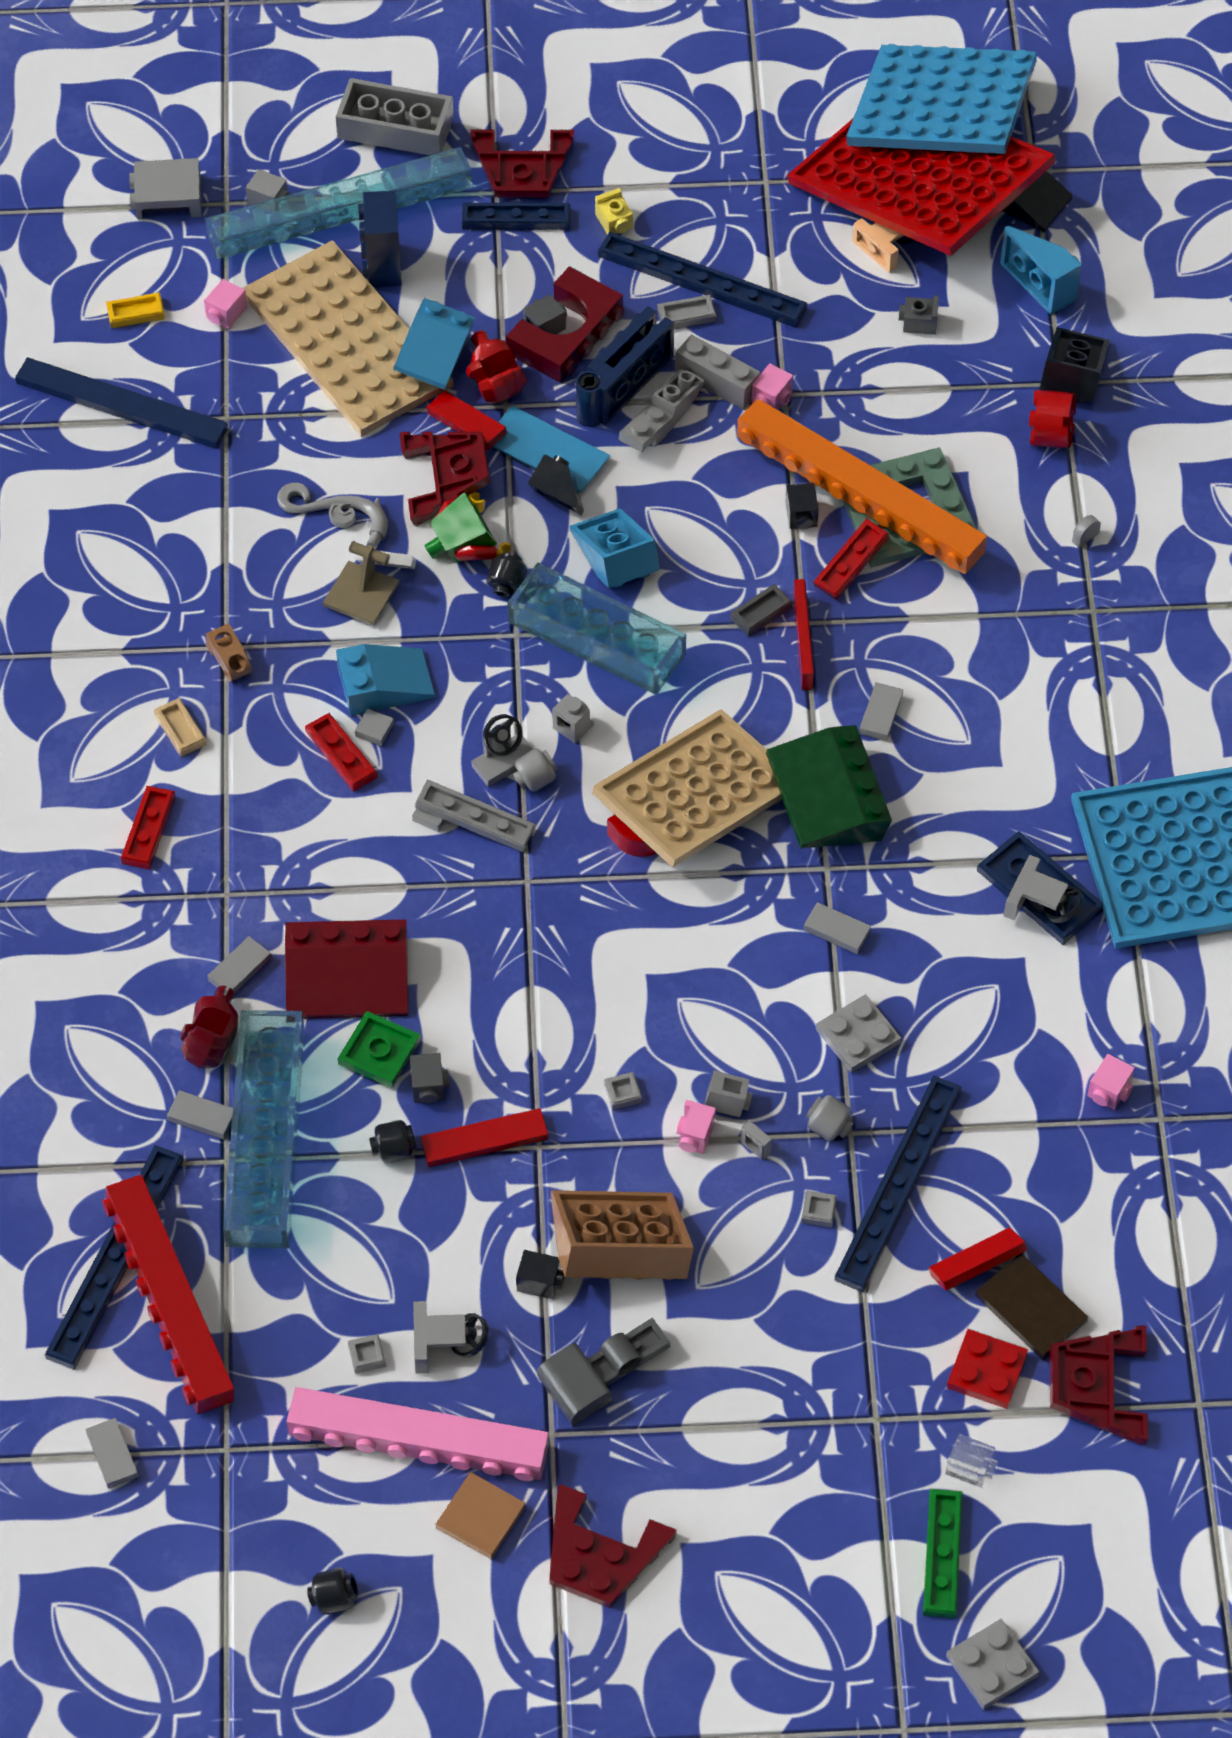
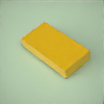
M160 292L106 302L111 329L165 319Z

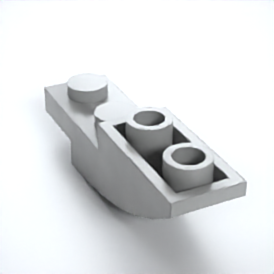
M681 368L652 395L651 403L620 431L619 440L640 452H643L650 444L656 447L688 410L703 387L705 379Z

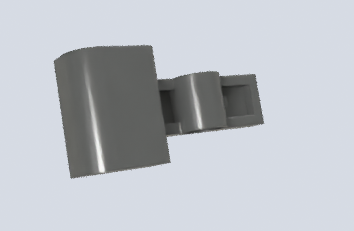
M652 1317L627 1334L617 1333L611 1336L602 1344L600 1351L589 1358H586L576 1343L570 1344L544 1361L537 1369V1376L573 1427L613 1402L608 1386L671 1347V1344Z

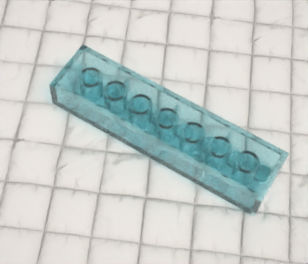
M241 1010L223 1228L226 1247L289 1248L305 1031L302 1011Z

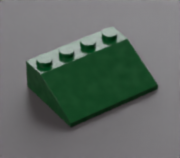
M856 725L829 727L767 749L766 755L800 849L882 841L892 822V818Z

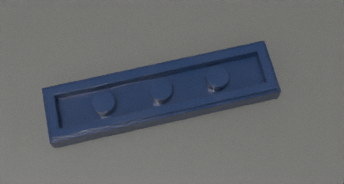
M463 202L462 229L570 230V203Z

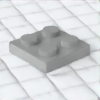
M866 994L816 1023L817 1032L850 1073L855 1072L901 1044L900 1035Z
M1002 1618L946 1651V1658L983 1710L1034 1680L1039 1675L1038 1669Z

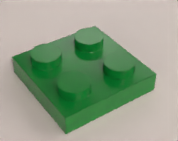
M366 1011L337 1058L338 1065L393 1088L408 1063L410 1055L414 1053L420 1043L421 1036L419 1033Z

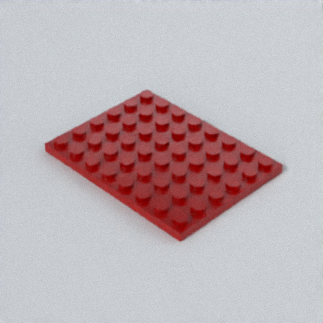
M852 118L787 175L788 183L952 256L1056 162L1053 153L1012 136L1005 154L847 146L846 136L853 121Z

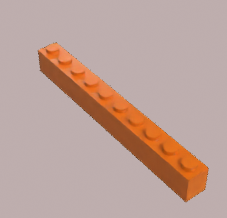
M759 398L738 418L737 437L745 444L752 445L762 451L767 457L782 463L788 470L796 472L808 479L810 483L820 486L831 493L836 499H841L853 506L859 513L866 514L876 520L879 525L899 534L902 539L914 543L927 554L934 555L942 560L950 568L957 569L966 574L985 554L987 535Z

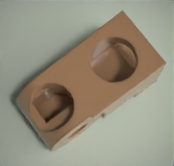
M229 623L206 633L207 649L212 656H215L230 682L252 673V667L244 652V648ZM226 634V636L217 639L218 636Z

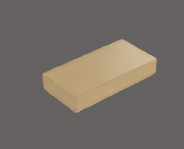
M180 698L153 710L154 716L180 757L207 745L205 737Z

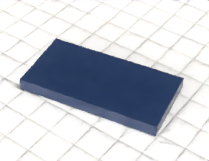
M1018 831L977 865V872L1008 898L1029 855L1041 859L1039 873L1068 884V887L1078 888L1084 896V904L1073 918L1065 922H1051L1044 913L1045 906L1027 898L1021 907L1022 911L1059 943L1064 945L1103 912V903ZM1076 895L1072 899V904L1067 909V913L1075 907V905L1078 902L1079 895ZM1050 908V916H1062L1061 912Z

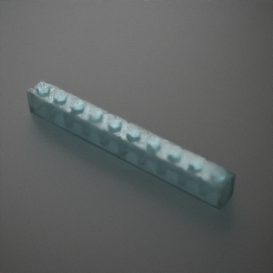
M459 147L205 218L207 237L217 260L231 257L242 252L309 235L324 229L334 228L352 221H358V204L363 203V192L396 190L397 209L472 188V171L462 148Z

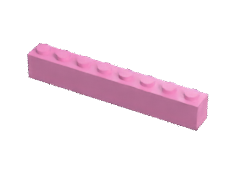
M295 1387L287 1418L288 1434L300 1441L307 1442L313 1439L324 1441L332 1447L352 1446L365 1453H372L374 1451L385 1452L391 1457L399 1459L406 1456L413 1457L427 1464H437L438 1462L451 1464L452 1467L460 1470L474 1468L483 1470L484 1473L498 1476L502 1473L513 1475L521 1481H532L533 1479L541 1481L549 1447V1434L545 1431Z

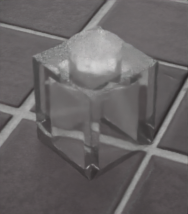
M958 1434L947 1461L945 1474L982 1488L985 1479H992L997 1468L998 1461L994 1460L996 1447Z

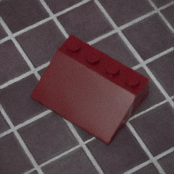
M407 920L285 922L286 1019L363 1017L366 1011L380 1017L408 1016Z

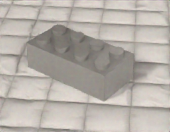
M350 78L336 114L337 139L440 157L454 119L453 96Z

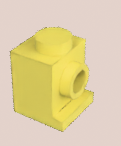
M620 188L595 196V215L607 235L609 232L614 234L624 233L633 228V213L624 200Z

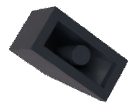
M544 454L528 482L529 486L534 492L582 515L584 508L575 475L568 467L570 463L557 455L551 458Z

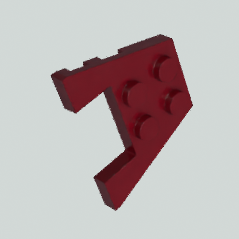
M471 129L472 144L494 197L548 198L574 142V130H550V151H495V129Z
M410 432L399 433L401 450L405 459L431 452L436 491L408 499L410 519L413 525H417L437 514L445 501L456 499L464 492L468 496L491 483L486 441L482 432H448L447 435H434L433 432H422V435H411Z
M1135 1326L1133 1330L1123 1332L1120 1330L1111 1331L1108 1335L1094 1338L1087 1336L1053 1343L1050 1347V1408L1140 1445H1146L1148 1441V1413L1114 1409V1354L1144 1357L1147 1352L1146 1326Z
M559 1484L549 1584L611 1608L638 1579V1575L656 1560L663 1548L675 1539L677 1529L649 1519L637 1548L631 1547L576 1525L575 1523L586 1502L587 1496L585 1493Z

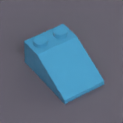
M1011 226L1005 227L1000 264L1050 315L1077 300L1081 264L1078 258L1071 255L1064 247Z
M424 298L415 315L393 370L445 390L468 343L475 317L442 305L437 301Z
M621 508L569 526L573 537L596 576L608 588L622 586L627 581L645 578L651 573L660 570L655 539Z
M361 644L336 650L338 672L350 716L365 713L367 708L376 711L435 698L421 648Z

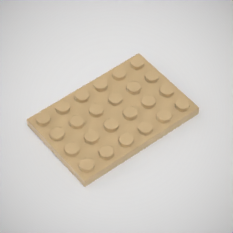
M722 709L597 783L592 791L594 796L672 868L782 800L766 755L767 749Z

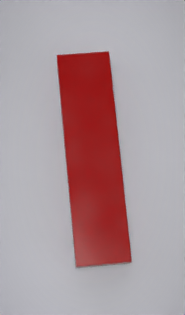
M794 579L793 601L801 690H812L814 668L806 581L804 579Z
M541 1108L420 1137L427 1165L432 1167L548 1140V1132Z

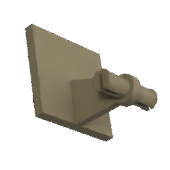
M352 541L349 546V552L362 556L363 566L348 560L324 599L323 606L375 625L400 581L376 571L375 562L386 566L390 560V554L376 550V547L373 545L365 546Z

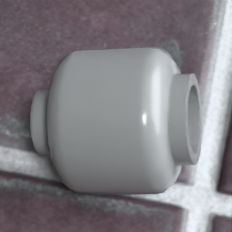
M534 748L515 760L517 771L513 773V776L521 788L527 786L532 792H536L555 780V771L558 768L546 750L542 752L540 749Z
M827 1095L824 1098L819 1096L805 1116L809 1119L808 1128L827 1141L834 1140L838 1135L844 1138L853 1125L849 1121L851 1109L832 1095Z

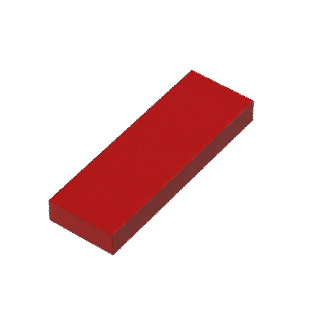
M445 390L426 407L429 415L457 432H482L485 437L487 450H490L507 434L504 425Z
M866 518L813 581L814 586L837 601L889 539V533Z
M330 712L305 726V732L353 792L378 778L377 771Z
M146 786L121 855L122 864L150 870L176 798L175 791Z
M1009 1227L930 1266V1275L947 1291L1027 1251L1026 1243Z

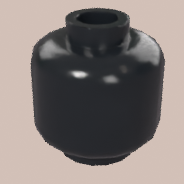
M501 553V556L492 559L487 576V584L494 589V594L501 597H510V594H516L522 590L527 567L522 562L523 559L512 553Z
M403 1120L377 1125L374 1130L375 1136L369 1138L373 1156L379 1155L384 1163L408 1159L412 1155V1149H417L412 1126H406Z
M341 1567L315 1574L312 1579V1586L307 1588V1595L311 1606H317L318 1610L325 1615L349 1610L354 1605V1599H357L359 1596L358 1585L353 1573H347Z

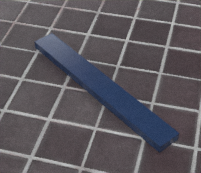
M612 232L608 233L598 250V257L694 292L710 295L711 298L794 328L798 326L807 310V302Z
M29 357L26 358L15 376L17 384L217 449L228 430V423Z
M933 1075L835 1274L834 1281L864 1292L961 1093L962 1086Z
M154 1145L140 1174L158 1211L184 1159L181 1154ZM115 1222L45 1353L47 1360L75 1370L128 1268L125 1259L126 1247L124 1243H118L114 1234L113 1226L116 1225Z

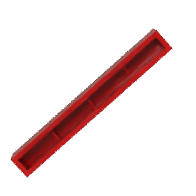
M140 1174L106 1186V1199L102 1200L104 1211L108 1218L113 1217L116 1224L113 1226L115 1237L119 1244L124 1243L127 1250L125 1252L127 1265L130 1270L135 1269L138 1275V1279H136L138 1291L141 1297L147 1296L150 1303L147 1306L150 1319L153 1324L158 1323L162 1331L159 1333L162 1347L165 1351L170 1350L173 1357V1360H171L173 1373L176 1378L181 1377L185 1387L182 1388L187 1405H193L197 1415L232 1403L234 1399L233 1384L142 1175Z

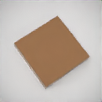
M470 1472L436 1522V1529L492 1560L526 1508V1503Z

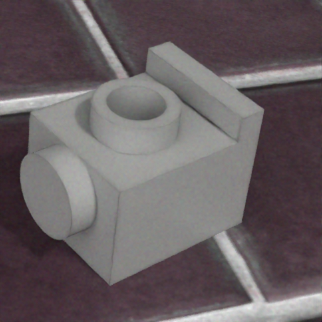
M567 694L552 709L553 729L575 744L594 725V722L590 719V709L577 697H571Z
M714 1070L704 1105L716 1108L717 1112L740 1117L742 1110H749L752 1093L747 1092L749 1079Z

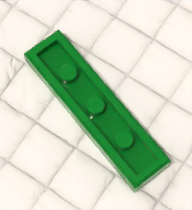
M930 1489L923 1616L956 1618L963 1491Z

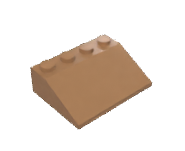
M552 1190L551 1201L558 1259L565 1277L576 1279L583 1277L604 1279L633 1278L638 1280L644 1278L687 1279L694 1247L673 1193Z

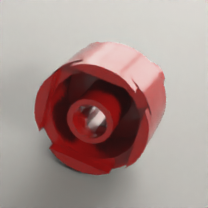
M1035 390L1033 405L1036 406V411L1031 410L1029 416V427L1034 428L1031 430L1030 445L1054 448L1071 447L1075 428L1073 418L1074 414L1076 415V394Z

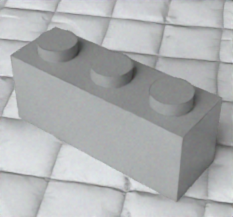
M692 334L675 353V373L684 368L705 379L702 388L742 410L751 402L752 384L760 376V371Z

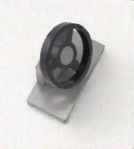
M500 714L490 719L484 728V754L472 760V768L488 787L517 771L515 760L533 749L523 737L521 724L516 718L507 714ZM503 718H508V720L499 725H496L490 730L491 726L496 721ZM514 722L517 727V735L511 738L510 727Z
M1029 855L1006 900L1003 916L1015 921L1027 898L1045 906L1044 913L1051 922L1061 923L1073 918L1081 910L1084 904V896L1078 888L1068 887V884L1039 873L1041 859ZM1079 895L1077 904L1067 913V909L1072 904V899ZM1050 908L1061 912L1062 916H1050Z
M426 1301L413 1302L415 1373H428V1347H451L455 1354L469 1358L479 1353L486 1344L489 1327L486 1320L478 1314L427 1316ZM477 1319L482 1324V1335L478 1344L475 1341L477 1331L474 1328ZM468 1344L473 1347L472 1350L461 1353L457 1346H466Z

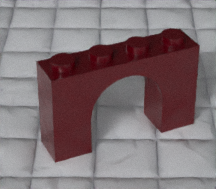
M570 266L553 283L554 299L557 302H561L566 308L579 314L585 320V323L572 333L557 335L548 333L521 319L506 336V343L512 350L515 359L559 383L567 375L570 376L574 373L577 364L583 357L589 356L596 342L599 339L602 340L607 335L611 325L622 318L625 310L623 307V294Z

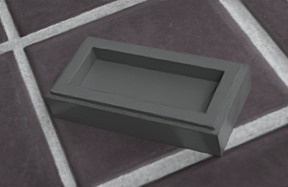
M773 584L732 611L730 619L749 637L790 610L793 602Z

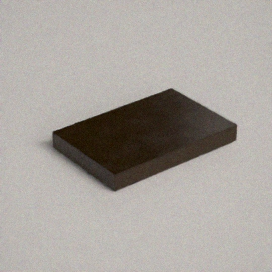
M1023 1254L1015 1257L977 1289L975 1296L1041 1360L1050 1354V1347L1053 1343L1065 1341L1088 1320V1316Z

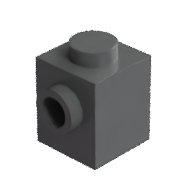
M551 294L542 299H537L531 305L523 308V320L548 333L558 334L566 329V308L561 302H557Z
M441 1054L410 1055L414 1103L431 1104L437 1100H444V1088H450L448 1069L442 1070Z

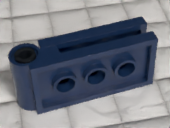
M647 306L640 314L638 313L632 318L631 323L623 331L620 330L615 335L613 341L606 348L603 347L599 350L596 358L587 366V371L581 372L575 381L576 419L581 425L586 427H594L600 423L606 425L674 357V322L665 317L657 325V311Z

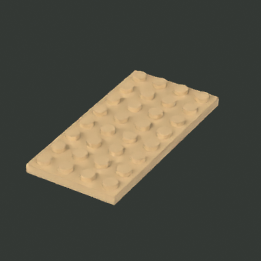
M333 240L243 287L250 306L361 437L444 391V389L393 370L409 328ZM450 378L445 391L454 386L452 378Z

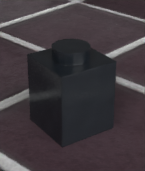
M815 484L786 485L785 503L789 529L818 527L819 509Z
M524 1250L516 1275L517 1291L554 1299L556 1289H562L565 1280L558 1257Z

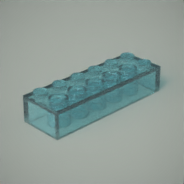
M538 562L508 601L509 623L655 695L659 693L686 655L685 633Z

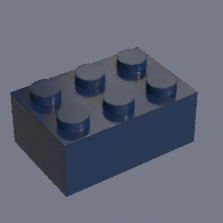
M396 190L363 192V203L358 204L359 220H364V222H359L362 259H367L362 260L363 276L369 277V283L373 287L402 286Z

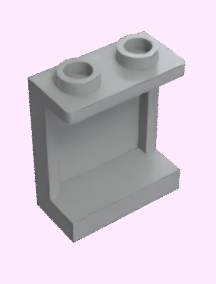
M199 158L134 162V173H129L130 189H134V193H130L131 210L136 209L137 219H143V209L190 207L191 217H202Z

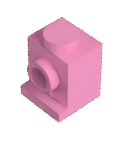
M686 1099L684 1116H681L677 1127V1134L681 1135L679 1147L682 1150L704 1154L715 1125L716 1108Z

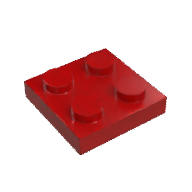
M967 1329L947 1382V1389L1008 1409L1026 1360L1028 1349Z

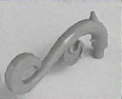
M289 483L278 492V504L285 512L308 513L329 509L330 522L337 527L347 528L354 524L356 516L353 509H357L367 514L371 519V522H366L371 528L367 546L370 544L377 549L380 541H383L386 537L388 520L380 505L379 498L372 502L362 497L346 495L335 496L303 505H295L289 502V499L297 495L304 498V503L310 502V492L305 485Z

